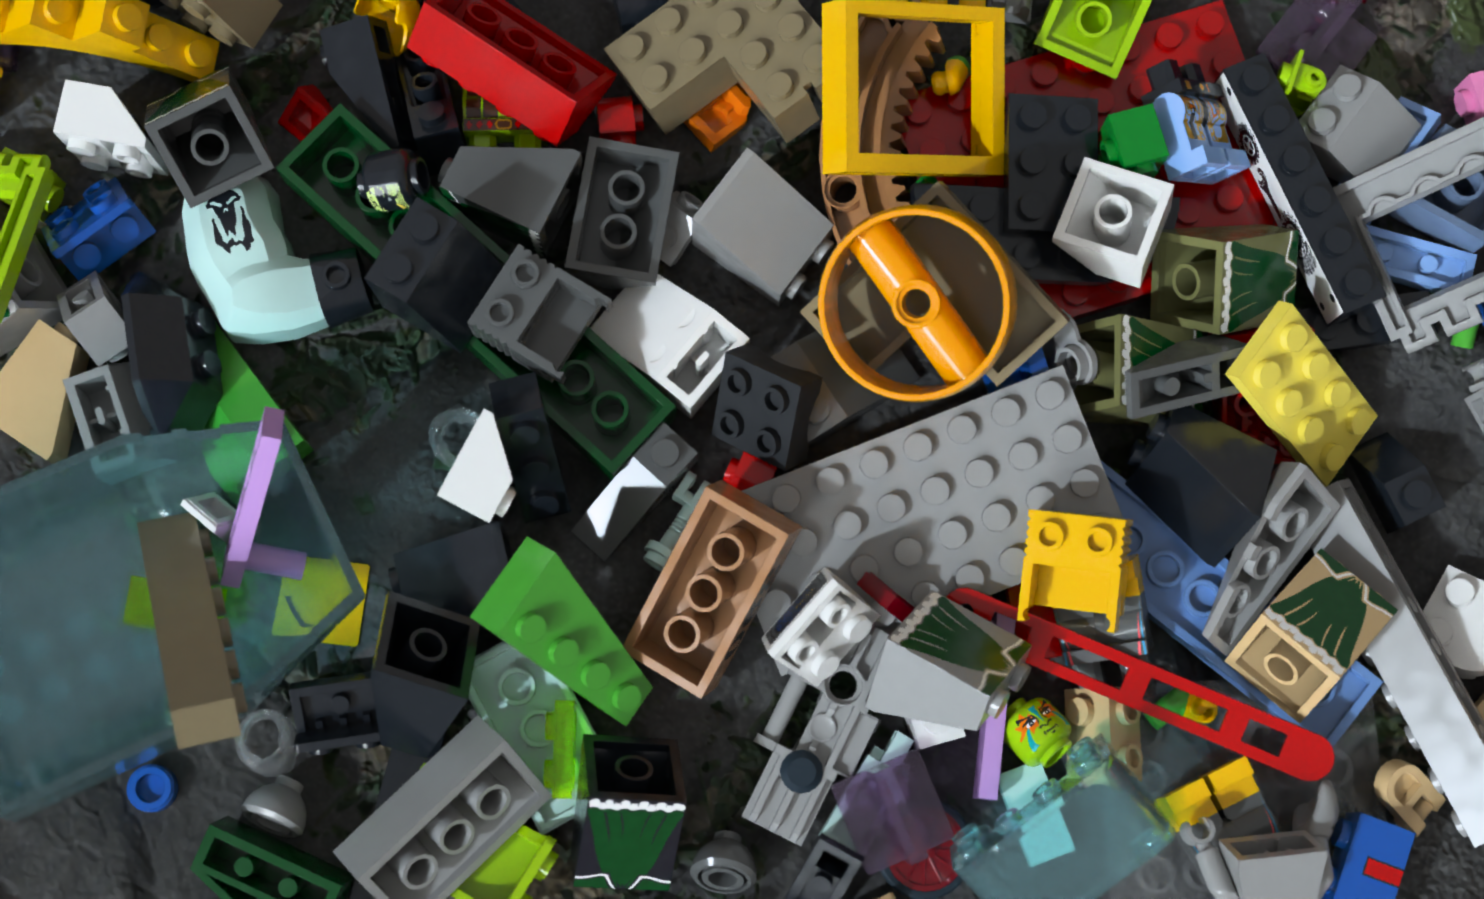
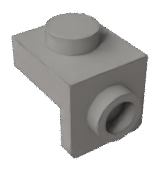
M675 191L672 193L661 260L670 267L678 262L691 242L692 218L703 205L696 196L685 191L681 193Z

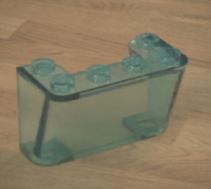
M1100 733L1093 739L1087 736L1076 742L1067 752L1070 758L1065 766L1067 775L1059 781L1056 778H1052L1043 783L1033 793L1032 797L1034 800L1019 811L1017 808H1011L1003 813L994 822V830L987 824L977 827L975 823H970L957 832L952 839L954 844L950 846L952 869L980 899H1097L1164 849L1173 840L1176 829L1154 798L1103 734Z

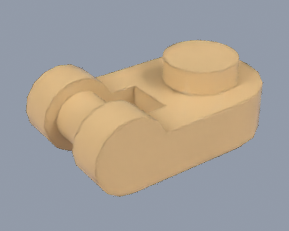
M1402 759L1387 761L1380 767L1375 776L1374 793L1376 797L1393 815L1395 823L1401 828L1416 833L1415 837H1418L1426 827L1424 820L1430 812H1438L1446 801L1445 797L1437 792L1431 781L1418 767Z

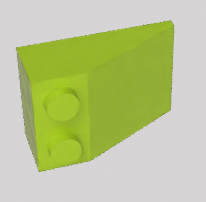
M1050 0L1034 44L1113 79H1117L1152 0Z

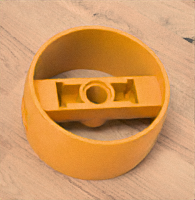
M919 204L893 207L869 216L858 223L840 240L833 250L824 268L819 286L818 314L820 326L827 346L835 360L851 378L863 387L881 396L899 401L927 402L952 396L973 385L987 373L1003 353L1011 337L1016 320V281L1009 260L1000 244L983 226L972 218L955 210L937 205ZM907 215H924L940 218L969 233L988 253L1000 278L1004 307L1000 332L989 354L983 349L895 225L893 219ZM852 252L892 307L895 318L907 328L945 383L918 386L894 381L869 367L853 350L843 331L838 312L840 278ZM912 289L924 291L931 300L929 312L924 316H916L907 309L906 297Z

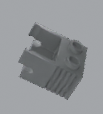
M518 243L467 323L473 336L478 339L482 338L485 343L489 342L491 347H497L500 352L504 351L506 356H512L513 360L549 382L553 383L556 380L563 384L566 377L564 372H560L600 308L604 306L609 312L613 305L611 298L561 268H555L554 264H547L544 258L540 259L537 254L532 255L529 249L525 250L524 246Z

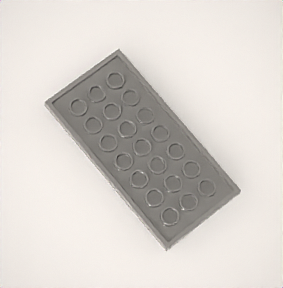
M1063 365L742 490L747 495L803 526L756 613L764 634L824 566L847 583L880 614V617L872 626L892 634L902 622L857 585V582L866 571L869 574L872 572L915 608L931 590L946 597L955 589L967 587L990 596L1021 583L1023 559L1027 555L1024 549L1028 546L1025 540L1028 538L1026 530L1029 529L1027 521L1030 520L1028 516L1029 509L1123 518ZM775 660L780 675H786L789 668Z

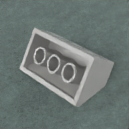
M477 715L332 852L375 899H446L538 811L552 795L507 741Z

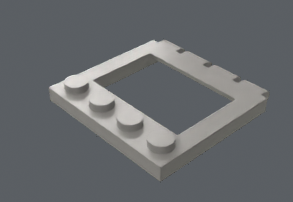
M1484 117L1333 187L1387 295L1375 304V308L1391 342L1400 338L1408 354L1440 341L1433 325L1440 321L1448 337L1484 322L1478 308V304L1484 302V272L1403 306L1366 223L1484 170Z

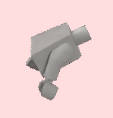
M1328 779L1322 781L1308 803L1299 804L1295 808L1292 817L1293 831L1218 839V847H1213L1211 840L1215 836L1216 829L1213 821L1209 818H1199V823L1203 829L1201 839L1194 836L1188 821L1183 822L1179 830L1182 840L1186 844L1197 846L1199 853L1195 858L1206 886L1214 899H1322L1334 880L1327 840L1333 833L1332 827L1338 821L1339 804L1334 786Z

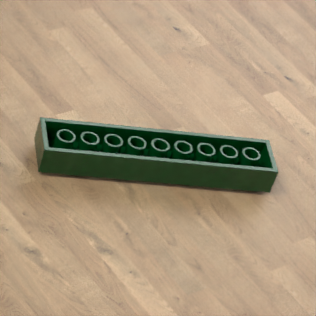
M341 103L275 167L285 183L373 264L409 210L377 211L372 207L368 199H363L359 194L357 174L359 171H362L366 157L373 152L390 150L391 148ZM430 184L429 192L424 194L423 201L459 221L504 266L510 256ZM589 327L560 371L564 372L566 377L563 384L556 380L551 383L536 374L549 424L611 480L614 479L631 456L663 422L669 426L677 417L676 405ZM472 336L466 346L474 356L501 380L533 372L513 360L512 356H506L504 351L500 352L497 347H491L489 342H483L482 338L478 339Z

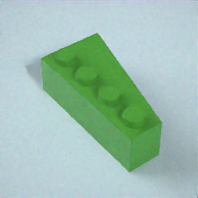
M526 537L470 617L595 707L626 727L653 686L556 552Z

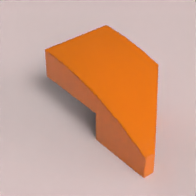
M736 83L683 123L712 153L745 126L747 114L751 107V98L741 85Z

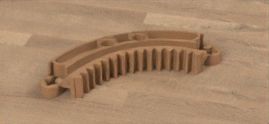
M860 17L858 19V84L861 89L859 90V153L902 154L900 151L906 149V143L901 133L908 132L909 127L903 116H909L913 113L907 99H917L919 94L914 83H925L926 81L921 67L934 68L935 63L931 52L939 54L946 52L939 29L932 21L929 23L923 20L894 19L896 24L892 28L888 18ZM821 120L819 163L822 193L828 219L834 224L832 231L838 244L852 228L869 216L889 208L911 205L910 202H907L910 200V194L904 185L907 183L906 176L823 174ZM845 184L856 186V194L851 201L846 203L836 202L835 194L841 186ZM853 252L846 262L847 265H850L856 259Z

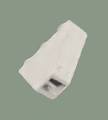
M659 274L656 286L624 288L613 300V306L608 312L606 309L590 327L591 330L690 419L720 385L726 351L750 343V338L716 310Z

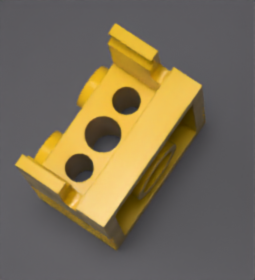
M1029 509L1028 516L1030 520L1027 521L1029 529L1026 530L1028 538L1025 540L1028 546L1024 549L1027 555L1023 559L1017 620H1030L1028 616L1029 608L1033 605L1106 614L1110 621V627L1107 629V632H1117L1119 630L1120 616L1124 615L1129 569L1126 563L1130 559L1127 554L1131 550L1128 545L1131 544L1129 536L1132 535V530L1130 527L1133 526L1134 519Z

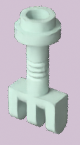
M690 470L673 493L672 499L682 505L676 516L677 518L674 519L672 525L669 526V529L659 542L649 540L644 547L647 552L643 557L644 561L662 572L705 487L711 484L704 480L695 494L691 493L689 489L694 485L697 475Z

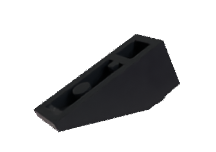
M364 15L319 30L322 40L320 56L323 64L391 149L407 148L413 152L418 151L387 22L370 15Z

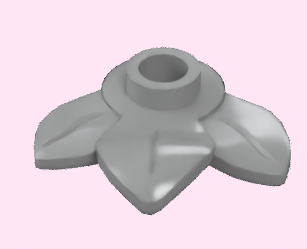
M1063 310L1070 318V321L1042 346L1049 370L1063 365L1074 392L1078 385H1085L1095 379L1098 370V358L1092 347L1081 339L1074 319Z

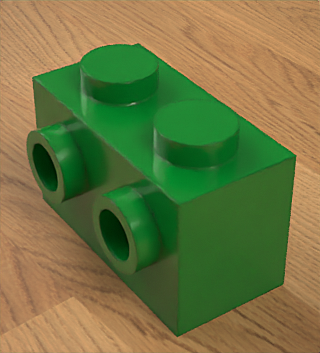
M1153 103L1109 114L1098 132V161L1154 178L1169 156Z

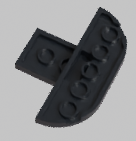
M1009 93L1005 97L1004 188L965 185L947 186L1037 283L1099 286L1117 282L1096 275L1052 242V237L1084 157L1098 161V99ZM913 183L910 186L911 205L934 184ZM1179 197L1172 198L1171 209L1163 229H1174L1179 212Z

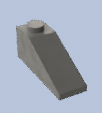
M1207 335L1177 342L1126 370L1127 417L1136 419L1240 393L1225 373L1246 346V343L1222 335Z
M663 422L631 456L571 532L606 563L683 480L687 472L697 465L698 452Z

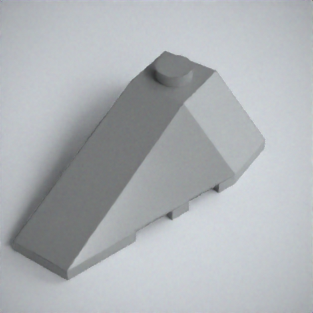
M1280 462L1271 474L1260 519L1234 547L1202 636L1225 656H1228L1341 507L1308 466L1301 462Z

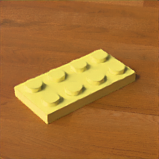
M1283 301L1276 303L1225 373L1295 461L1308 466L1325 487L1330 484L1378 417L1292 303Z

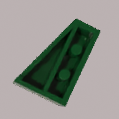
M225 816L209 825L190 867V870L221 899H345L355 878L351 873L230 816Z

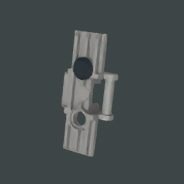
M872 626L869 634L862 641L856 643L840 661L839 667L834 674L839 671H846L853 675L856 680L855 692L847 699L836 698L831 693L829 683L834 674L824 679L817 687L791 669L788 670L787 674L791 676L762 735L757 733L754 742L773 752L741 817L802 846L837 774L852 780L872 733L876 732L881 720L868 714L869 709L865 706L886 640L890 634ZM808 684L820 690V695L801 738H798L794 748L790 749L780 744L779 741Z

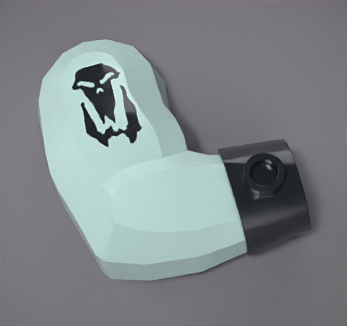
M257 176L193 208L189 207L184 198L182 219L190 269L222 328L233 342L264 345L296 340L324 328L330 327L332 329L375 312L371 289L364 278L366 276L365 267L357 248L314 253L309 255V259L295 257L292 246L284 233L279 195L265 178Z

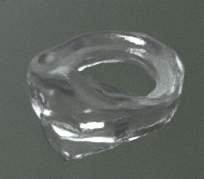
M451 408L438 414L429 425V443L435 456L443 464L452 467L457 458L449 451L448 444L443 440L446 429L453 422L475 425L480 416L478 413L466 408Z
M263 708L248 714L240 724L241 736L235 737L237 754L241 762L251 771L267 777L290 773L295 767L299 753L295 752L294 748L297 732L293 723L277 710ZM272 720L277 725L279 731L277 740L279 747L271 756L262 759L260 756L252 754L249 750L247 736L250 729L257 722Z

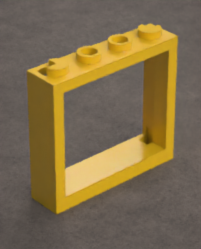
M834 0L822 3L823 174L977 178L1004 175L1005 8L986 7V0H959V5L948 4V0H920V2H908V0ZM858 17L971 23V156L859 153Z

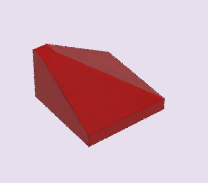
M315 85L298 86L278 123L298 140L302 141L333 109Z

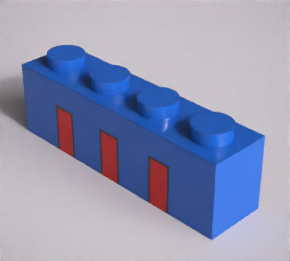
M1346 812L1345 818L1338 820L1332 833L1331 844L1335 846L1331 858L1334 880L1322 899H1395L1416 833L1362 812Z

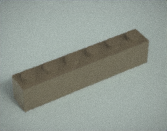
M189 512L137 522L169 709L178 749L241 736L238 714L247 713L248 710L242 682L231 684L232 680L241 678L235 649L224 651V648L233 646L228 617L217 618L227 614L221 586L211 588L212 586L220 585L215 557H210L214 555L208 528L199 530L196 518Z

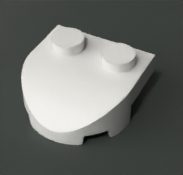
M1448 565L1423 612L1459 677L1462 679H1475L1478 676H1484V581Z

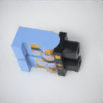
M1167 59L1146 70L1152 91L1141 96L1143 106L1152 103L1154 105L1169 152V156L1164 162L1169 181L1213 185L1251 167L1246 150L1233 149L1225 128L1227 121L1226 109L1218 101V99L1224 97L1220 84L1205 82L1200 64L1190 63L1179 67L1177 60Z

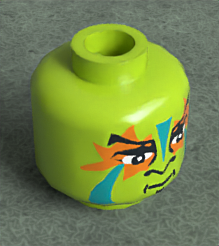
M1037 697L1028 702L1024 698H1019L1007 708V722L1005 723L1003 742L1025 765L1031 767L1042 765L1044 768H1048L1061 759L1072 745V741L1069 739L1071 724L1046 698Z

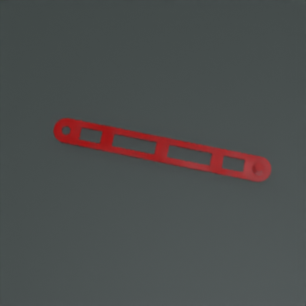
M967 587L958 588L946 596V598L959 605L969 604L973 608V613L990 622L995 612L1018 621V607ZM1028 612L1030 620L1019 621L1031 627L1026 642L1032 645L1025 662L1029 665L1301 780H1319L1325 777L1333 767L1335 759L1333 748L1327 739L1318 733ZM1053 636L1128 667L1120 689L1045 658L1044 656ZM1151 678L1227 709L1219 730L1143 699ZM1250 719L1287 734L1278 756L1241 740Z

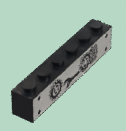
M1265 53L1223 69L1214 83L1220 84L1224 95L1218 101L1226 109V123L1239 149L1246 150L1251 165L1249 169L1278 227L1299 230L1297 266L1327 326L1330 327L1369 310L1387 295Z

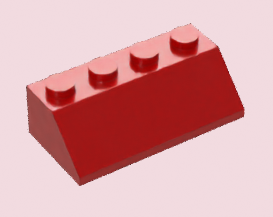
M426 0L422 5L407 44V48L419 55L427 65L439 68L457 80L463 89L478 94L495 105V108L501 114L516 119L531 129L536 137L545 142H550L556 147L580 129L617 76L615 72L505 0Z

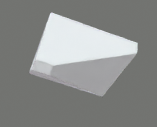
M215 492L183 499L180 505L227 544L236 510Z

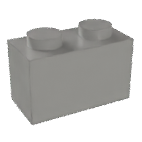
M96 270L56 296L64 324L98 367L108 360L116 362L128 354L122 304Z

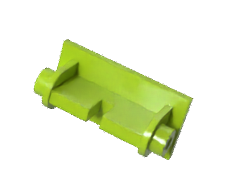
M1302 49L1298 51L1290 63H1282L1276 76L1297 117H1300L1306 111L1313 99L1325 88L1327 82L1322 70L1301 62L1305 51Z

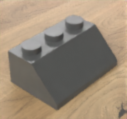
M589 136L564 267L567 273L587 285L607 289L656 286L680 152Z

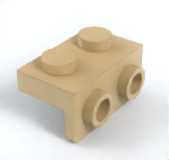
M1086 688L1065 689V718L1071 724L1069 739L1072 741V745L1067 751L1068 784L1141 783L1143 765L1140 738L1141 712Z

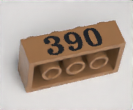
M723 480L706 486L623 644L626 651L632 658L700 699L705 697L718 686L803 526Z

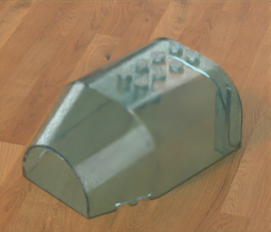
M261 421L221 424L219 428L187 431V428L171 429V433L142 436L141 433L122 434L0 486V818L18 822L178 747L169 709L137 522L188 513L180 505L183 499L211 492L218 494L237 510ZM284 422L282 440L253 542L307 552L302 579L296 580L245 570L240 588L223 585L211 587L221 586L227 615L217 618L228 617L233 646L224 648V651L235 649L241 679L232 680L231 684L242 682L248 712L238 714V719L252 713L365 599V593ZM196 519L199 530L207 528L198 519ZM209 530L214 555L210 557H215L219 582H221L224 553L227 544Z

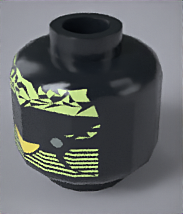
M396 148L369 154L364 160L362 171H359L357 174V188L361 197L368 199L369 203L377 211L390 212L409 209L417 197L423 200L424 194L429 192L430 174L425 160L422 157H417L410 149Z

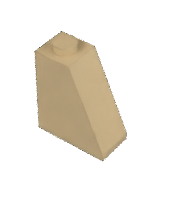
M39 319L0 371V429L45 460L62 468L67 462L76 422L63 380L86 372L90 356L83 348L77 345L79 341L67 326L58 321L55 327L52 328Z

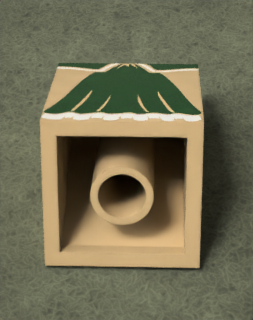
M1320 549L1263 611L1224 661L1300 724L1339 681L1398 610L1379 593L1375 592L1346 569L1340 562L1323 549Z

